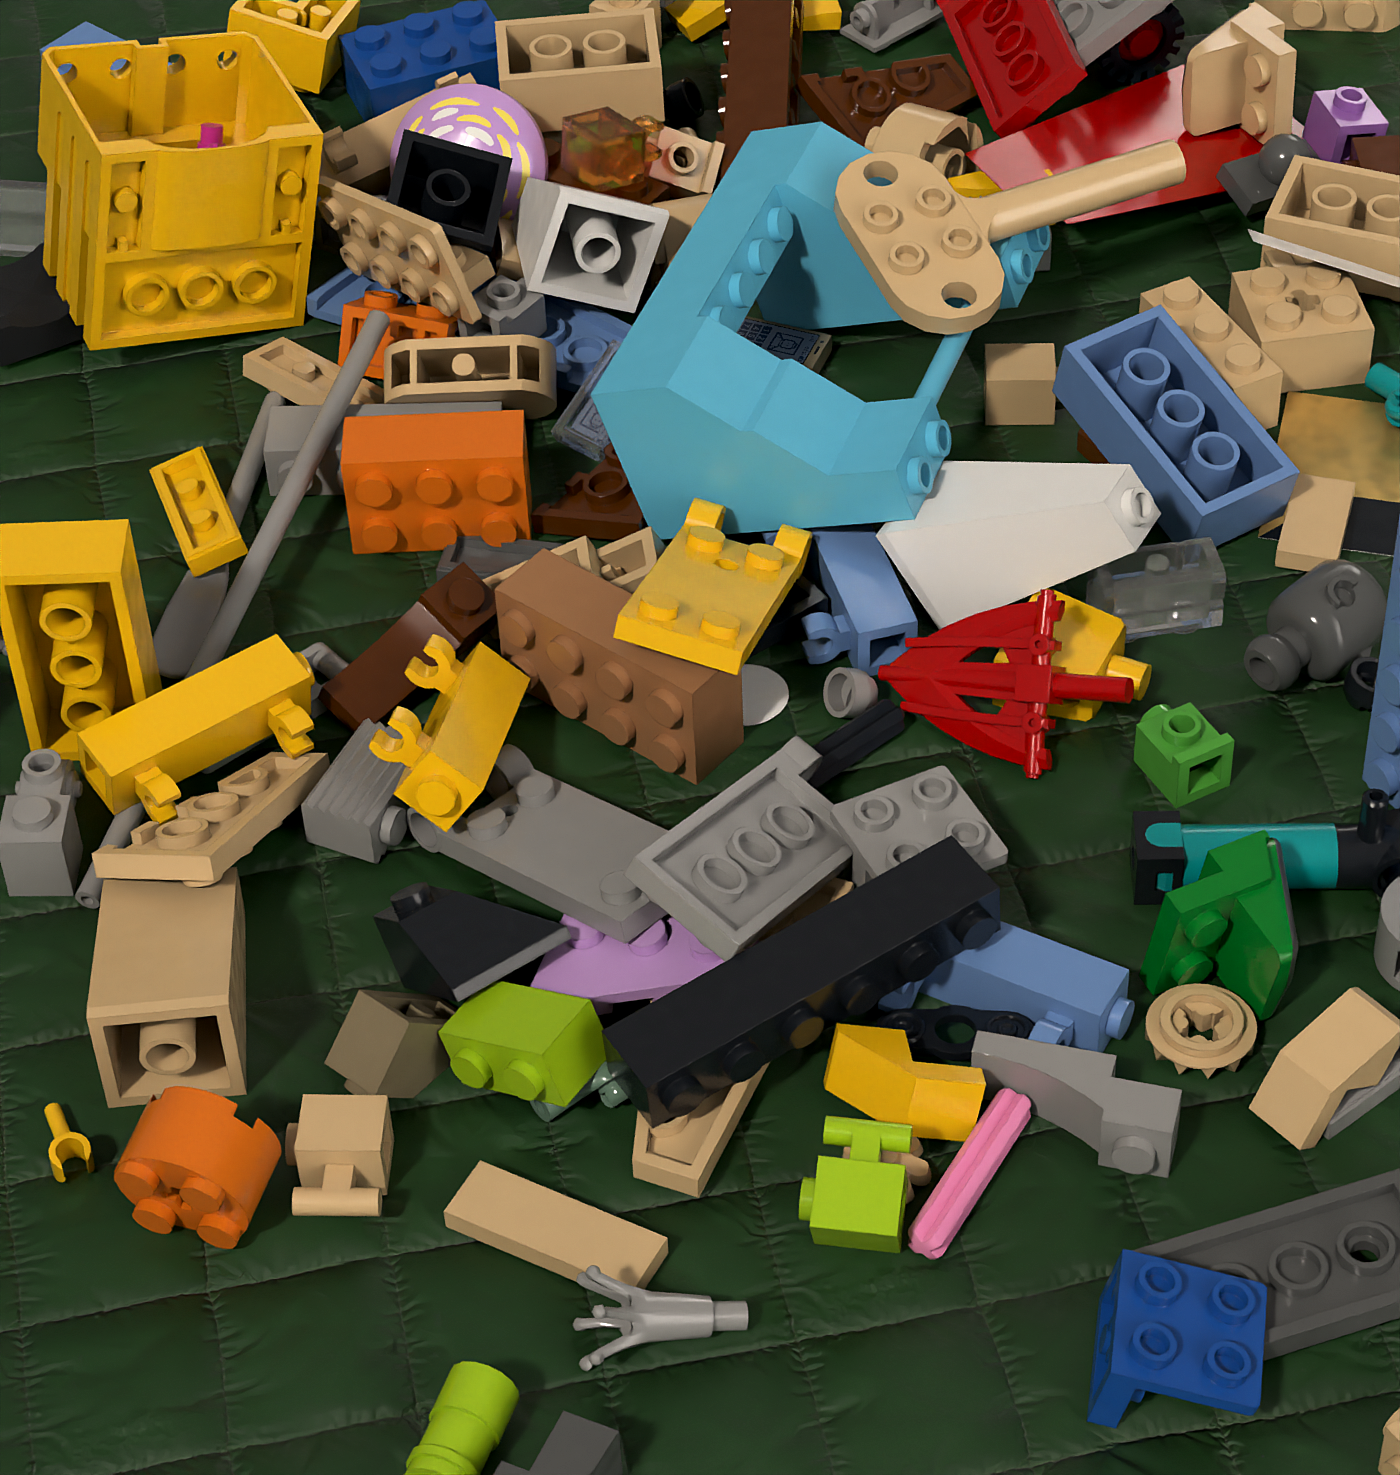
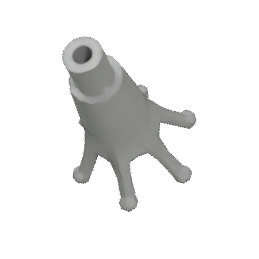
M596 1265L589 1266L586 1272H581L576 1278L580 1286L621 1303V1307L618 1308L595 1305L592 1310L595 1318L577 1317L574 1319L573 1327L576 1331L583 1332L586 1329L608 1328L619 1329L622 1334L621 1337L582 1358L579 1365L581 1370L589 1371L594 1365L601 1364L608 1356L645 1343L707 1338L711 1336L712 1331H744L748 1326V1307L746 1301H712L709 1295L651 1292L615 1280L601 1273L600 1268Z

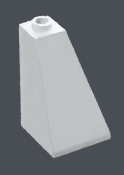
M943 461L934 479L932 490L926 495L915 520L885 522L876 534V537L940 630L949 624L976 613L1008 605L1037 593L1041 589L1049 588L1135 552L1161 515V512L1154 503L1150 492L1144 487L1130 464Z

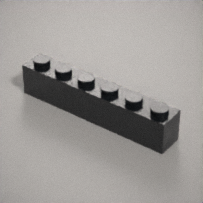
M950 835L602 1030L608 1071L652 1129L673 1117L685 1116L695 1110L707 1097L732 1083H740L750 1079L763 1065L791 1049H800L811 1044L821 1032L851 1015L855 1016L867 1012L880 998L908 982H918L926 978L938 965L962 951L976 949L985 944L994 933L1001 930L1000 887L959 842Z

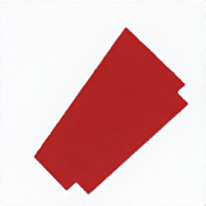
M1185 64L969 151L965 155L1003 191L1048 177L1049 175L1044 171L1046 169H1050L1052 174L1055 175L1164 140L1171 139L1178 144L1186 164V178L1183 183L1063 220L1066 224H1073L1224 192L1226 190L1216 178L1222 164L1260 153L1263 144L1237 124L1199 136H1194L1185 130L1182 110V81ZM1292 117L1291 134H1296L1303 139L1304 126Z

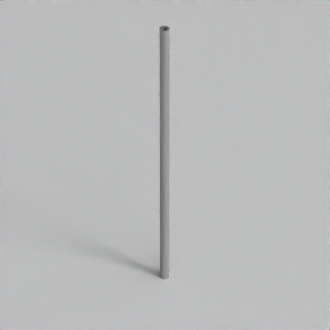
M380 310L369 312L184 679L222 661L390 324V318ZM142 801L115 815L99 849L107 844L117 845L118 848L122 849L130 845L132 841L130 831L139 827L146 813ZM92 861L75 894L76 900L87 908H98L101 901L103 880L113 878H96Z

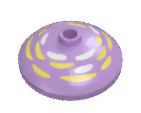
M449 85L423 97L407 112L394 136L390 152V178H392L404 129L513 158L500 217L514 220L527 178L532 177L545 181L548 179L547 149L536 121L527 109L512 96L486 85Z

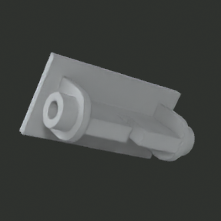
M865 0L855 5L854 11L850 14L851 23L840 28V33L875 53L887 48L890 44L912 32L924 28L927 24L944 15L934 0Z

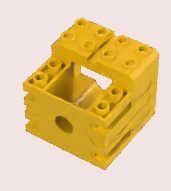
M239 31L158 38V44L140 45L137 40L54 46L49 47L42 53L37 152L47 168L43 266L49 276H57L56 290L62 301L67 300L70 306L69 314L75 325H84L83 339L90 351L304 326L324 134L257 35ZM233 50L228 59L217 61L218 56L223 51ZM174 54L180 55L176 63L168 65L169 56ZM126 59V63L122 68L118 70L110 69L116 60ZM66 63L72 64L71 69L67 73L59 74L57 69L61 65ZM201 124H222L223 142L226 146L197 148V142L200 141Z

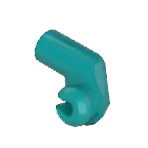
M1381 362L1376 363L1366 375L1365 386L1387 399L1384 406L1387 420L1393 426L1400 428V373Z

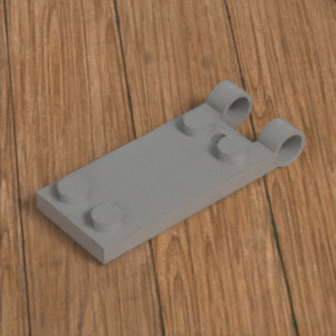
M799 736L793 737L771 757L635 855L623 875L643 891L649 900L663 908L690 931L703 946L712 950L723 961H727L740 954L852 864L853 851L830 820L831 807L834 804L807 783L820 766L823 756Z
M506 744L501 747L485 785L486 791L495 801L484 808L474 811L468 818H464L461 815L447 832L440 829L412 807L406 812L407 824L412 835L426 850L433 853L439 851L624 944L668 914L663 908L649 900L643 891L623 875L633 857L667 833L668 830L535 770L527 756L514 745Z

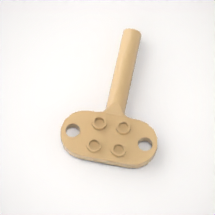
M1168 139L981 198H968L958 194L946 177L932 163L913 154L885 151L867 154L851 162L838 177L834 212L840 228L886 301L903 321L926 332L950 335L970 332L987 323L1000 307L1005 274L998 256L990 246L991 243L1181 184L1186 178V164L1178 144L1174 140ZM881 177L890 180L892 184L877 186L869 183L867 180ZM954 297L962 298L971 305L966 308H955L948 305L945 300Z

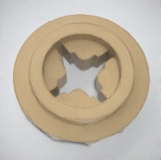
M1185 984L1162 993L1149 1007L1145 1023V1040L1152 1043L1156 1060H1170L1174 1062L1179 1075L1188 1068L1201 1069L1207 1079L1217 1068L1223 1067L1235 1072L1241 1059L1244 1056H1251L1257 1036L1255 1016L1244 1000L1227 989L1210 984ZM1189 1026H1194L1201 1032L1211 1028L1213 1030L1212 1040L1208 1041L1201 1035L1189 1038Z

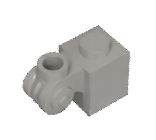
M37 749L27 754L22 761L23 770L20 774V781H16L15 784L16 795H6L0 820L1 867L9 896H74L83 853V844L74 807L76 806L77 798L82 796V781L79 779V774L75 770L72 760L61 759L60 755L52 749Z

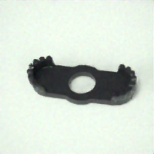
M960 1005L942 1006L937 1009H894L884 1013L876 1024V1027L905 1030L911 1055L936 1056L940 1059L951 1061L972 1058V1048L977 1030L1028 1039L1034 1028L1033 1023L1026 1016L1017 1012L974 1010ZM959 1022L970 1026L975 1035L964 1043L953 1044L941 1040L935 1032L945 1023Z

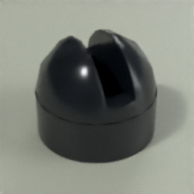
M690 78L680 79L664 89L665 117L670 121L685 123L703 116L704 103L701 93Z
M1360 657L1353 661L1345 677L1343 687L1346 700L1351 707L1355 709L1363 707L1368 709V712H1372L1379 663L1378 658ZM1363 681L1370 682V685L1368 686Z

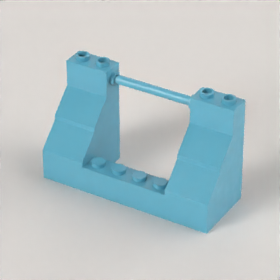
M823 122L750 132L590 394L647 525L654 529L661 540L673 539L685 523L687 513L695 497L726 507L721 530L724 535L776 531L780 529L782 524L801 529L915 520L926 495L932 490L934 479L945 456L950 453V428L945 420H941L936 405L973 330L944 336L913 398L867 403L794 359L781 360L737 334L755 300L758 303L764 320L806 330L903 320L886 301L840 228L834 212L835 192L839 175L851 162L873 152ZM881 177L867 180L869 183L877 186L892 184L890 180ZM1048 225L990 244L998 256L1005 274L999 309L1018 307L1028 284L1034 278V272L1044 251L1049 247L1050 231ZM954 297L945 300L948 305L955 308H966L971 305L962 298Z

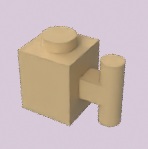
M303 1094L299 1123H288L285 1137L286 1163L288 1166L298 1167L301 1187L293 1188V1216L380 1217L382 1195H387L394 1146L388 1095Z

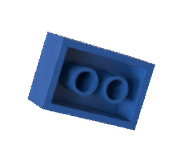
M462 1L450 8L430 13H414L402 20L378 26L366 25L354 32L338 35L344 87L364 122L436 89L435 80L456 71L458 78L471 72L477 84L500 90L495 21L498 20L486 1Z

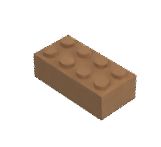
M545 548L541 549L494 589L501 657L531 678L525 693H529L555 707L565 717L576 719L604 734L611 742L621 746L624 745L648 758L662 770L675 773L695 785H698L744 742L741 670L738 675H734L613 638L618 614L633 594Z

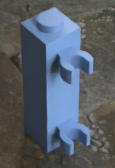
M872 524L801 528L813 532L806 565L816 587L828 597V613H812L801 619L802 626L808 637L807 641L802 642V648L809 664L828 662L840 652L846 651L853 668L865 671L869 676L878 675L880 665H890L895 659L910 649L905 647V638L918 637V620L881 543L876 537ZM779 530L761 532L766 544L774 545Z
M1000 921L1001 930L994 933L982 946L962 951L938 965L926 978L918 982H908L882 997L878 1002V1009L885 1012L894 1009L911 1008L917 993L920 992L948 1004L966 1006L974 1010L1017 1012L1026 1016L1033 1023L1034 1028L1030 1033L1029 1040L1103 1053L1112 1037L1120 1040L1125 1035L1135 1007L1134 1001L1127 999L1129 969Z

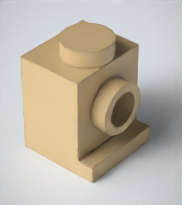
M662 125L650 136L645 135L642 138L636 153L635 166L641 168L640 174L670 186L671 198L681 199L710 194L713 192L725 144L718 141L711 143ZM673 155L686 159L684 168L675 163Z

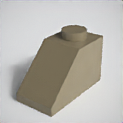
M359 989L324 1063L347 1078L344 1087L354 1095H388V1098H414L450 1066L451 1059L438 1031L458 1009L433 995Z

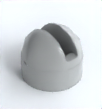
M838 667L833 669L826 678L823 689L824 703L828 712L834 717L855 718L877 703L879 689L875 680L867 672L858 668Z

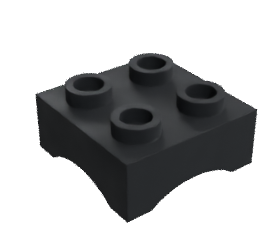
M44 243L39 244L31 253L20 260L0 266L1 367L83 339L84 325H75L69 314L70 306L67 300L62 301L56 290L57 276H49L43 266Z

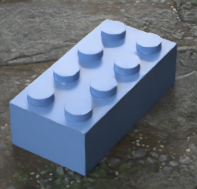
M1161 304L1064 346L1052 392L1110 464L1131 465L1161 512L1157 523L1187 560L1283 516L1300 471Z

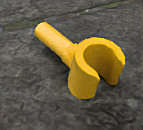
M48 1104L44 1109V1113L54 1137L48 1152L55 1179L58 1182H65L62 1164L67 1159L74 1157L85 1160L88 1172L92 1173L95 1170V1163L90 1142L82 1134L70 1132L60 1104Z

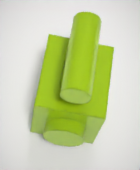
M826 1115L823 1144L851 1147L849 1159L818 1155L816 1178L803 1177L799 1200V1220L810 1221L809 1228L814 1244L900 1253L908 1192L906 1165L883 1163L880 1161L882 1151L910 1154L913 1125Z

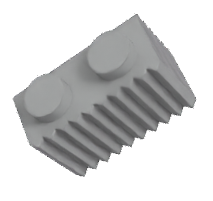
M367 718L361 723L301 805L307 842L379 864L380 857L385 855L387 846H396L403 839L408 826L406 812L410 806L393 794L406 766L401 762L392 763L378 758L369 748V743L378 729L383 730L395 739H402L403 737L391 726L385 727L380 721L374 724Z

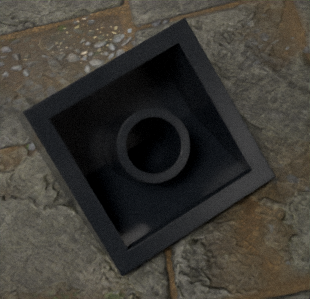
M404 129L386 202L440 224L448 242L491 253L513 158Z

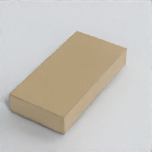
M1299 473L1289 499L1276 550V567L1309 572L1326 560L1340 559L1353 504L1356 482Z

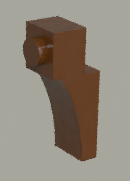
M463 561L422 593L418 601L390 629L340 673L323 685L317 698L352 734L355 733L361 723L367 718L374 724L379 721L383 724L391 717L397 706H406L427 689L412 683L404 672L414 656L422 660L426 665H438L435 659L423 651L432 634L446 639L452 645L457 658L494 629L498 622L495 593Z

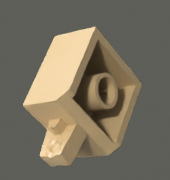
M1275 249L1264 251V267L1255 270L1232 272L1228 316L1282 369L1281 393L1365 383L1366 375L1370 370L1375 328L1348 271L1317 261L1295 264L1288 252Z

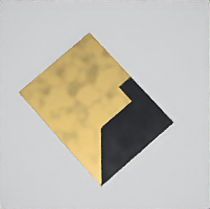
M1288 391L1277 445L1297 467L1300 474L1356 482L1353 504L1342 549L1394 556L1400 515V428L1393 426L1387 420L1384 408L1385 403ZM1287 507L1283 516L1260 526L1258 538L1279 541Z

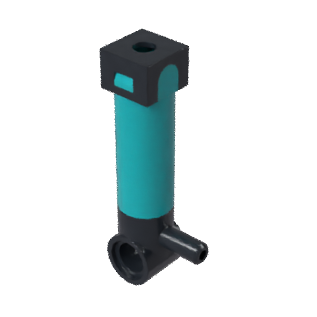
M1373 788L1366 790L1362 794L1358 823L1181 824L1180 811H1133L1129 858L1134 905H1162L1165 893L1198 881L1209 850L1264 829L1270 838H1276L1281 845L1289 890L1373 889L1382 898L1386 888L1400 876V808L1388 810V794L1383 790Z

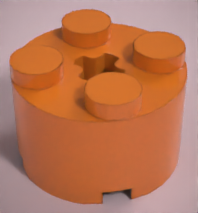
M168 1087L164 1089L160 1099H156L154 1094L149 1099L114 1170V1181L121 1192L136 1206L132 1217L142 1227L159 1234H169L174 1225L196 1230L201 1239L215 1247L233 1249L237 1245L240 1236L247 1230L281 1156L282 1149L277 1136L259 1118H257L253 1128L235 1118L234 1114L238 1104L223 1096L192 1087Z

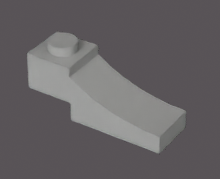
M977 1030L972 1048L971 1067L982 1068L986 1081L983 1099L992 1101L996 1093L1004 1088H1010L1017 1094H1025L1031 1101L1029 1109L1031 1114L1067 1130L1099 1153L1098 1165L1117 1168L1130 1174L1169 1177L1178 1136L1182 1098L1181 1089L1115 1078L1117 1055Z

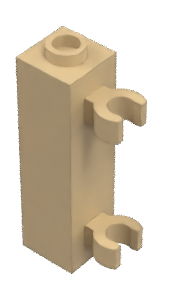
M456 71L435 80L436 89L345 132L338 126L323 133L319 178L324 175L369 195H381L387 192L391 182V147L396 131L407 112L423 97L442 87L455 84H477L471 72L459 78Z

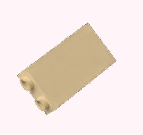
M230 867L223 873V877L219 881L202 887L185 886L182 880L119 878L103 880L86 1019L108 1108L147 1105L153 1094L156 1099H160L164 1089L173 1086L197 1088L223 1097L247 1095L245 908L237 867Z

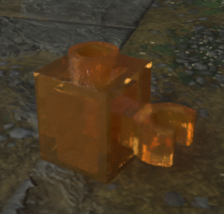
M608 106L563 117L561 169L597 192L644 181V162H652L662 156V149L650 142H646L651 133L664 130V123L650 115H640L631 121Z

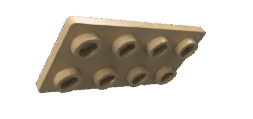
M324 175L319 178L318 193L321 201L318 202L319 210L326 222L337 231L343 247L340 248V254L347 267L357 276L364 275L379 282L386 289H395L408 295L417 303H426L439 309L446 316L452 315L472 325L482 318L471 292L496 275L487 255L466 246L448 242L442 227L434 221Z

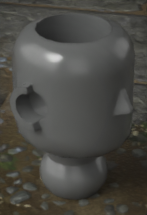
M1345 559L1326 560L1315 566L1271 602L1266 617L1268 634L1256 637L1248 644L1243 660L1249 676L1257 685L1265 690L1282 691L1294 684L1299 674L1311 680L1329 681L1356 659L1369 657L1371 648L1382 639L1387 597L1381 585L1364 568Z

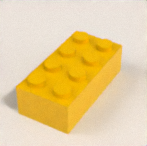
M129 519L0 524V626L30 750L32 752L37 749H52L60 755L61 759L79 761L78 732L163 690Z

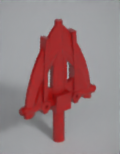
M1047 589L1040 590L1037 601L1005 605L976 613L949 624L928 637L905 638V647L910 649L900 655L890 665H880L878 669L879 680L888 681L906 700L900 703V708L903 711L921 714L940 730L974 749L1002 760L1023 765V771L1026 772L1025 778L1039 779V775H1042V769L1052 770L1053 760L1051 751L1044 748L1045 733L1050 729H1055L1056 720L1050 719L1047 715L1048 704L1063 705V699L1130 703L1134 695V682L1132 678L1065 673L1066 667L1051 666L1052 655L1062 649V642L1057 641L1053 634L1054 622L1061 621L1065 612V601H1056L1057 595L1054 594V590ZM982 648H1003L1009 663L963 661ZM961 695L1003 699L1006 702L998 714L980 713L971 707Z

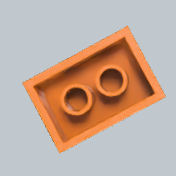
M524 410L344 417L340 465L353 554L443 551L447 545H454L458 536H481L485 543L493 547H501V543L514 542L516 538L531 540L532 520L530 514L532 513V495Z

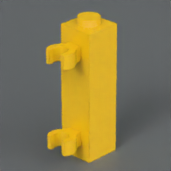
M275 634L78 732L80 771L113 815L142 801L152 821L159 822L160 826L178 818L174 800L181 797V792L176 783L248 746L275 734L279 745L292 760L314 749V743L306 735L307 732L314 729V723L309 717L311 715V687L315 684V677L311 666L300 652L292 653L281 638Z
M432 634L423 651L435 659L438 665H426L422 660L414 656L404 672L407 678L415 685L427 689L436 688L440 691L423 730L419 719L413 712L404 707L397 706L387 724L397 730L403 738H392L383 730L378 729L369 743V748L378 758L392 763L401 762L406 766L393 794L440 829L447 832L484 790L531 678L481 641L461 663L456 659L452 645L443 637Z

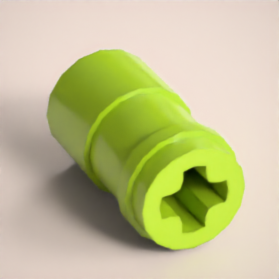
M462 1361L454 1364L430 1411V1422L419 1445L413 1448L406 1461L407 1470L404 1475H480L491 1451L495 1450L520 1399L519 1390L513 1381L489 1365L471 1361Z

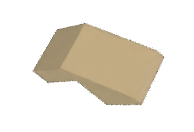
M1359 987L1349 988L1279 1051L1248 1108L1297 1149L1314 1148L1347 1090L1378 1085L1400 1046V1019Z

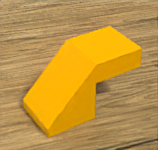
M836 1023L823 1080L825 1090L875 1120L913 1125L912 1137L961 1142L966 1141L976 1125L986 1087L982 1068L913 1061L905 1030Z

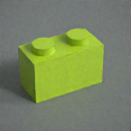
M499 980L473 993L438 1031L451 1059L450 1066L463 1084L476 1089L484 1088L515 1095L528 1101L536 1100L566 1107L606 1061L602 1030L604 1029L590 999Z

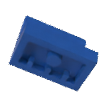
M1122 1249L1099 1297L1086 1422L1116 1429L1129 1402L1140 1403L1145 1391L1253 1416L1261 1401L1267 1287L1260 1282Z

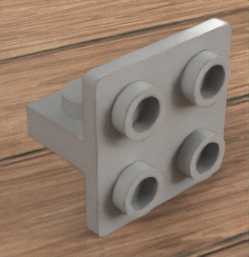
M937 766L831 807L830 820L853 851L851 882L854 883V889L950 835L959 842L984 871L1007 862V847L945 766Z

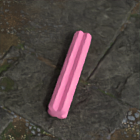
M1010 1088L1001 1089L996 1093L908 1228V1236L910 1237L908 1239V1246L914 1253H922L930 1260L943 1256L1031 1118L1029 1110L1031 1101L1025 1094H1017Z

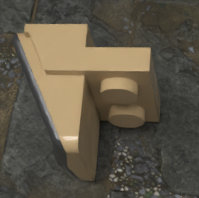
M1257 2L1249 3L1247 9L1240 10L1190 48L1186 55L1182 81L1183 125L1185 130L1194 136L1237 124L1261 144H1264L1277 134H1291L1297 50L1284 41L1285 23Z

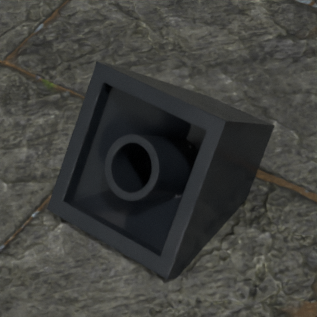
M426 882L416 883L399 890L390 897L392 906L372 916L404 988L455 1002L463 1000L572 938L565 925L458 891L428 886Z

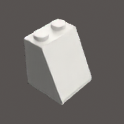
M528 177L512 223L527 290L635 314L670 216L668 210L624 198Z

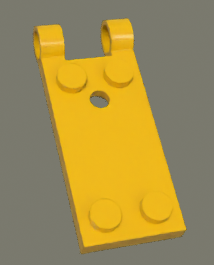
M695 497L687 513L684 525L619 612L613 638L738 675L793 584L800 578L810 551L813 532L782 524L773 546L762 543L742 544L726 539L725 535L721 532L726 507Z

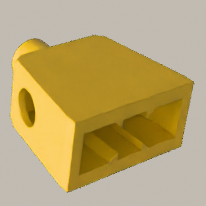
M1054 590V594L1057 595L1056 601H1065V612L1061 621L1054 622L1053 637L1057 641L1062 642V649L1052 655L1051 666L1066 667L1065 673L1132 678L1134 682L1133 699L1142 700L1149 685L1152 667L1150 664L1124 657L1126 625L1122 619ZM1040 591L1034 593L1029 602L1037 601ZM1003 648L999 649L994 658V663H1009ZM992 698V704L1003 707L1006 702L1003 699ZM1063 699V705L1048 704L1047 715L1086 722L1095 718L1103 702Z

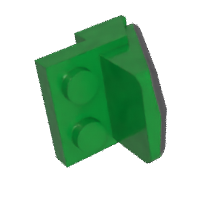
M1264 829L1211 849L1207 852L1198 881L1165 893L1139 973L1140 979L1153 996L1177 986L1200 983L1210 973L1215 972L1229 991L1247 1003L1257 1023L1272 1016L1292 981L1298 953L1295 922L1283 853L1279 841L1276 838H1270Z

